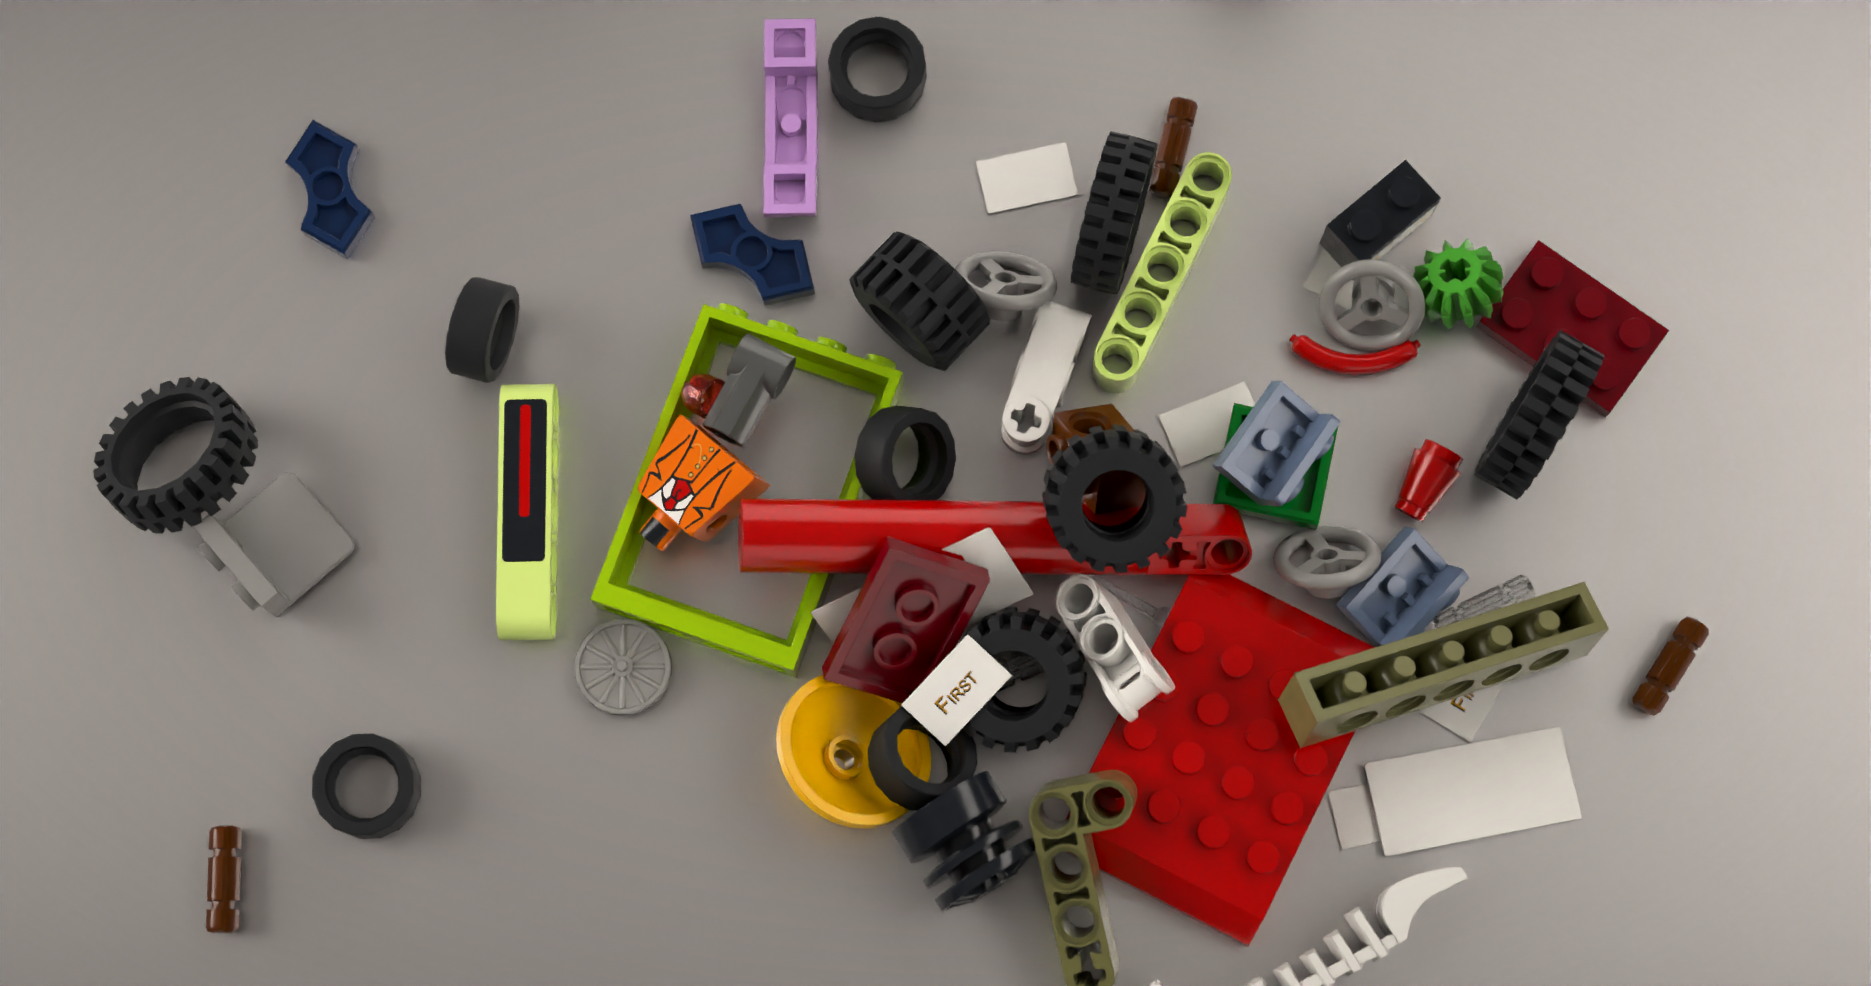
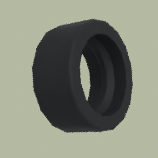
M880 16L860 19L844 28L832 44L828 59L832 92L840 105L855 117L873 122L893 120L910 111L922 96L927 78L924 49L915 33L899 21ZM883 43L896 47L904 55L908 66L906 80L898 90L889 95L875 97L862 94L853 87L848 79L847 66L849 59L856 50L865 45Z
M472 277L464 285L454 306L446 336L445 360L446 367L450 373L486 383L495 381L500 375L508 360L518 325L519 294L514 286L481 277Z
M892 406L880 409L867 420L858 436L854 455L856 476L863 491L872 500H938L945 493L952 480L956 462L955 441L948 424L936 412L922 408ZM910 427L918 442L919 457L916 471L910 482L901 489L893 474L892 457L898 438L905 429Z
M902 706L874 731L868 746V766L877 787L890 801L907 810L918 811L951 788L973 777L978 764L976 743L973 737H970L963 728L945 746ZM903 730H919L931 737L941 748L947 761L948 773L947 778L942 783L925 782L914 776L903 764L897 745V736Z
M373 733L352 734L333 743L320 757L312 775V797L320 816L334 829L360 839L382 838L398 831L414 815L421 797V775L413 757L394 741ZM360 755H376L386 759L394 767L398 777V793L394 803L384 813L373 818H358L348 814L340 806L336 796V780L340 770L349 760Z

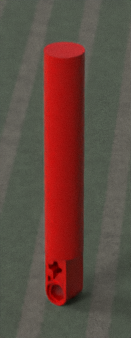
M741 498L739 504L738 560L740 573L869 574L887 536L963 561L965 559L962 555L943 551L942 549L988 527L992 529L1022 575H1229L1241 571L1249 564L1252 558V548L1240 512L1227 504H1187L1186 517H1180L1179 519L1182 531L1178 539L1170 537L1166 542L1170 550L1162 557L1157 552L1149 556L1148 560L1151 565L1139 569L1137 563L1127 565L1128 573H1115L1113 567L1105 566L1104 572L1096 571L1091 568L1089 562L1083 561L1080 564L1071 558L1069 551L1066 548L1063 549L1055 538L1046 517L1047 514L1043 501ZM1082 502V509L1086 517L1090 521L1104 526H1115L1125 523L1134 517L1141 508L1135 507L1094 515L1086 503Z

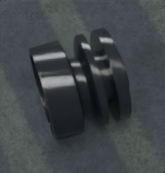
M988 770L976 774L943 793L909 816L892 831L911 864L934 855L940 862L923 880L927 889L949 878L954 884L935 899L942 913L956 906L974 903L1016 876L1026 860L1036 853L1035 844L1031 838L1022 841L1010 849L1005 844L1008 839L1023 828L1019 819L1007 822L996 828L990 819L1003 808L1007 800Z

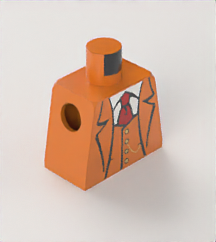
M680 414L638 485V491L657 507L656 511L639 530V533L661 551H665L682 529L691 537L707 542L739 515L741 498L757 499L768 489L770 484L698 423Z

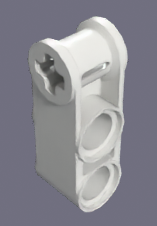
M1051 301L1038 307L1028 336L1027 347H1024L1012 380L1011 392L1003 411L1001 435L1005 445L1013 452L1023 455L1032 454L1041 449L1047 441L1054 421V413L1057 412L1058 407H1061L1074 371V362L1078 359L1082 350L1092 315ZM1024 417L1034 420L1033 427L1028 429L1027 434L1017 431L1018 424L1023 422Z
M1083 574L1072 575L1061 583L1055 594L1057 612L1102 683V689L1111 704L1127 721L1133 722L1139 716L1138 710L1161 692L1169 694L1175 689L1172 679L1154 657L1119 599L1091 577ZM1091 600H1093L1092 603H1091V605H1090V607H1089L1086 611H1084L1085 608H1086V605H1087ZM1118 639L1115 647L1108 652L1110 645Z

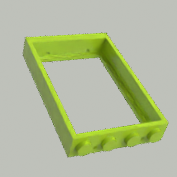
M720 303L717 309L703 304L590 600L596 608L626 619L643 622L660 631L797 678L817 623L811 612L823 606L835 573H811L787 640L629 585L646 540L639 533V530L657 509L654 504L638 491V485L679 415L681 414L692 419L720 343L736 349L742 338L749 333L796 357L794 369L876 396L868 419L880 409L897 405L904 386L903 372L896 370L897 364L883 356L867 354L866 359L846 353L847 347L833 339L818 337L817 341L814 342L797 336V329L783 322L769 320L767 325L749 320V314L736 306ZM853 458L839 499L862 500L864 491L856 476L855 458Z

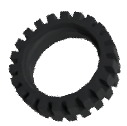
M1110 131L1097 166L1089 201L1086 205L1085 216L1081 225L1080 237L1072 265L1071 283L1097 291L1118 294L1143 213L1158 143Z
M190 377L179 378L177 386L170 380L161 383L159 394H156L151 388L141 394L143 403L137 406L131 401L123 409L127 412L128 416L125 419L115 417L109 425L114 434H103L99 445L104 450L96 452L94 463L98 466V468L93 470L94 479L99 483L97 487L123 517L143 531L149 529L153 533L163 534L165 528L173 533L182 531L184 521L191 527L202 523L201 513L206 511L212 517L221 509L217 501L224 498L230 502L237 494L232 485L234 483L244 485L249 476L243 467L254 466L256 455L252 450L258 448V439L254 435L257 432L254 424L241 406L220 385L215 382L210 383L207 379L197 377L195 382ZM210 420L215 421L210 444L194 466L178 479L161 487L138 490L137 483L143 464L158 444L174 431L189 424Z

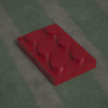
M1539 240L1504 286L1502 302L1492 304L1493 312L1491 319L1482 316L1475 326L1531 366H1534L1535 363L1537 364L1545 348L1548 347L1550 341L1560 330L1604 354L1603 363L1597 371L1598 374L1583 400L1584 403L1604 417H1607L1669 332L1660 323Z
M887 536L822 666L824 680L903 703L956 647L990 582L988 569Z

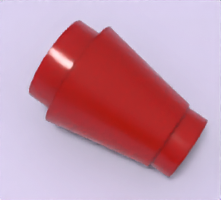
M1425 439L1420 449L1414 448L1398 496L1399 499L1394 507L1409 517L1423 522L1427 513H1430L1462 474L1458 468L1463 458L1448 448Z

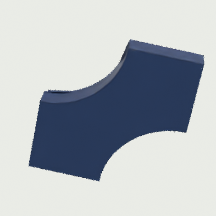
M312 120L285 161L288 167L302 178L307 190L308 208L300 230L307 237L349 259L375 218L373 212L357 198L353 188L352 169L360 149L356 143Z
M741 203L690 215L703 269L725 268L743 275L757 288L764 305L815 294L803 240H779L763 234L750 223Z

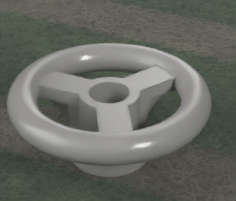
M998 251L978 253L963 259L955 267L978 294L989 318L993 320H1016L1022 315V311L1038 308L1048 303L1057 291V280L1048 267L1035 259L1016 253ZM1002 267L1020 270L1032 276L1018 275L1013 271L1004 270ZM978 269L985 274L987 285L982 289L974 285L968 278L972 272Z
M1361 260L1341 267L1328 278L1320 293L1319 311L1326 329L1341 343L1363 351H1383L1408 341L1417 332L1425 315V298L1416 279L1400 266L1382 260ZM1355 279L1352 289V307L1337 316L1335 311L1336 295L1347 282ZM1394 282L1406 293L1409 300V310L1398 306L1394 302ZM1383 319L1400 326L1388 334L1379 336L1362 335L1351 330L1365 320L1378 321Z
M1319 526L1317 530L1308 528L1296 532L1285 538L1278 545L1273 556L1275 570L1284 580L1298 587L1306 588L1311 595L1324 599L1337 598L1346 594L1350 586L1359 584L1372 576L1381 562V551L1373 538L1359 530L1341 526ZM1327 542L1351 544L1362 551H1342L1338 547L1329 546ZM1307 546L1311 551V559L1297 568L1289 562L1291 554L1299 548Z

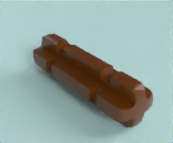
M1173 97L1170 101L1166 118L1168 122L1164 124L1154 164L1157 168H1153L1150 179L1149 192L1154 195L1171 198L1179 182L1180 174L1178 172L1182 171L1192 131L1190 127H1193L1198 108L1197 103L1191 99Z
M1689 616L1680 621L1672 634L1675 639H1671L1670 642L1666 643L1646 675L1649 681L1641 683L1633 696L1632 702L1635 706L1653 716L1662 711L1670 698L1667 693L1675 690L1695 658L1696 654L1693 651L1701 648L1708 637V627Z
M221 825L212 827L209 831V850H214L213 857L208 858L207 902H212V909L206 910V929L211 933H233L239 928L240 909H235V901H240L241 857H236V850L242 849V830L240 827Z

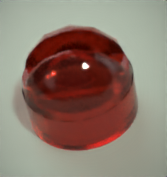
M710 374L693 375L690 382H686L681 389L683 405L691 413L705 419L725 382Z

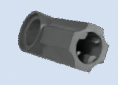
M747 333L731 357L726 372L728 378L702 424L703 427L728 443L745 448L771 398L777 399L785 388L795 367L796 357Z

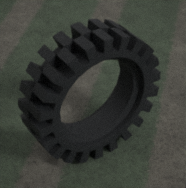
M1560 330L1550 341L1548 347L1545 348L1537 364L1535 363L1528 378L1518 390L1515 399L1510 403L1505 416L1495 429L1496 432L1489 440L1474 475L1518 500L1525 490L1530 487L1534 478L1538 476L1545 461L1553 453L1555 445L1565 434L1569 422L1574 419L1579 410L1580 403L1585 399L1590 390L1589 387L1598 374L1597 371L1603 363L1604 354Z

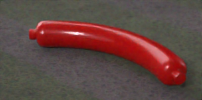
M1293 334L1289 339L1293 343L1292 351L1304 360L1325 370L1349 375H1369L1392 370L1416 358L1418 348L1421 347L1418 340L1413 342L1408 340L1400 345L1376 353L1349 354L1326 348L1306 335L1298 337Z

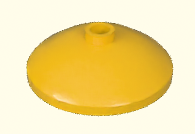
M823 675L804 684L789 699L778 722L776 736L777 753L782 771L797 796L810 809L833 823L859 829L885 826L900 819L910 811L889 800L877 787L868 766V746L874 731L896 712L902 703L824 680ZM905 729L897 736L899 755L903 764L914 776L928 782L931 772V749L928 737L919 730ZM834 757L843 761L845 769L835 762Z

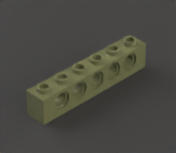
M1585 582L1296 672L1288 682L1278 701L1300 748L1587 656L1609 628Z

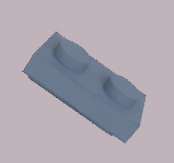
M1271 381L1212 466L1258 505L1280 507L1298 495L1304 485L1302 477L1312 463L1321 458L1330 449L1334 441L1332 434L1339 426L1340 420L1333 414H1319L1282 381Z
M1404 526L1381 552V562L1374 574L1363 582L1353 585L1338 601L1336 606L1375 647L1425 632V628L1437 614L1456 601L1460 594V588L1468 580L1469 575L1462 568L1448 565L1415 528Z

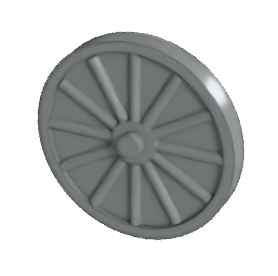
M624 618L604 622L590 631L577 650L574 664L576 682L584 697L599 710L621 716L637 714L654 705L664 694L672 671L670 652L662 637L649 625L637 620Z

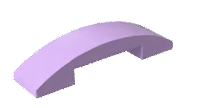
M764 19V217H817L818 83L816 19Z

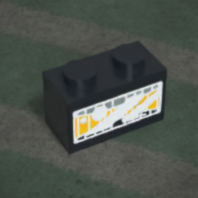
M1404 160L1327 224L1319 244L1340 267L1361 260H1380L1433 215L1441 197L1407 160Z

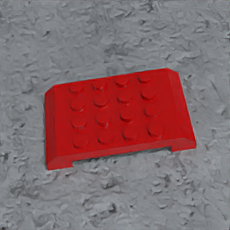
M1230 574L1189 575L1151 649L1154 657L1169 674L1175 689L1169 694L1161 692L1138 710L1139 716L1133 722L1127 721L1119 713L1089 773L1104 770H1119L1129 775L1137 787V801L1129 819L1123 825L1114 829L1091 833L1099 870L1244 946H1249L1355 731L1300 748L1278 699L1294 673L1375 647ZM1103 787L1096 792L1099 804L1106 810L1117 811L1125 806V799L1118 789ZM1069 811V813H1068V815H1067V817H1066L1065 820H1067V819H1069V818L1071 817V816H1070V811ZM1064 852V853H1066V854H1068V855H1070V856H1072V857H1074V858L1080 860V858H1079L1076 854L1071 853V852Z

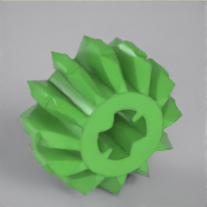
M1466 238L1459 248H1453L1445 240L1441 253L1438 254L1426 250L1425 264L1415 267L1413 277L1420 285L1424 294L1425 316L1429 319L1430 323L1442 319L1443 325L1450 331L1457 321L1462 320L1472 329L1476 315L1491 319L1493 312L1492 304L1502 302V280L1504 277L1501 265L1497 261H1493L1492 253L1487 249V246L1474 250L1473 244Z

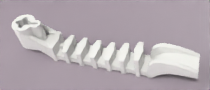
M1461 866L1447 867L1419 873L1392 884L1381 892L1375 905V918L1385 934L1384 937L1379 938L1360 907L1357 906L1343 916L1362 943L1363 948L1353 952L1340 931L1336 929L1323 937L1326 945L1336 958V962L1326 967L1313 947L1299 956L1310 976L1299 980L1288 962L1272 972L1281 986H1330L1335 983V978L1344 973L1349 976L1362 968L1363 963L1371 959L1375 962L1389 954L1388 949L1407 940L1411 921L1424 901L1468 879V876ZM1261 975L1245 984V986H1267ZM1157 979L1148 986H1162V984Z

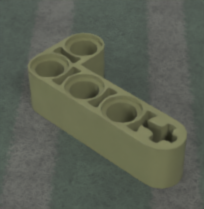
M1104 770L1051 781L1038 791L1029 808L1030 826L1067 986H1113L1119 971L1118 951L1091 835L1093 832L1114 829L1123 825L1133 811L1137 801V787L1129 775L1119 770ZM1103 787L1118 789L1125 799V806L1117 811L1106 810L1099 804L1096 792ZM1050 797L1064 800L1069 806L1071 817L1064 821L1050 819L1044 812L1043 801ZM1060 852L1076 854L1082 862L1083 870L1077 874L1063 873L1055 863V855ZM1072 906L1086 907L1092 912L1095 923L1087 928L1075 926L1069 921L1067 909ZM1094 943L1090 952L1092 964L1095 969H1103L1100 979H1093L1090 971H1082L1087 959L1086 946Z

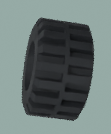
M894 232L849 279L854 295L860 305L889 337L920 362L942 371H946L990 324V318L982 300L960 273L928 245L901 232Z
M1112 424V430H1103L1101 426L1089 428L1090 434L1081 439L1077 433L1068 440L1070 446L1064 452L1060 449L1057 450L1052 457L1054 461L1052 470L1046 469L1043 480L1046 485L1045 492H1042L1043 505L1056 540L1063 549L1066 548L1069 551L1071 558L1080 564L1083 561L1089 562L1091 568L1096 571L1104 572L1105 566L1113 567L1115 573H1128L1127 565L1137 563L1139 569L1151 565L1148 557L1155 552L1162 557L1170 550L1166 542L1170 537L1178 539L1182 531L1179 519L1180 517H1186L1187 504L1183 499V494L1187 492L1184 481L1178 473V468L1164 448L1157 441L1153 442L1146 433L1135 429L1134 432L1127 431L1124 425ZM1113 470H1124L1138 475L1145 486V498L1140 510L1134 517L1125 523L1115 526L1099 525L1086 517L1082 509V499L1087 487L1096 477Z
M1017 607L1005 608L1003 613H992L984 617L979 623L974 624L963 636L964 638L968 634L992 657L1000 652L1012 650L1024 652L1032 656L1043 667L1048 680L1047 692L1040 702L1027 707H1015L1002 702L993 695L963 727V730L970 737L975 732L982 736L984 740L981 744L991 749L997 743L1004 745V752L1016 753L1018 747L1026 746L1028 752L1038 749L1041 743L1046 740L1049 743L1059 737L1065 727L1069 726L1084 696L1083 691L1087 681V672H1084L1083 668L1085 663L1084 654L1081 650H1077L1075 646L1076 641L1071 632L1065 633L1059 627L1061 621L1052 615L1049 620L1039 616L1040 610L1029 608L1027 612H1018Z

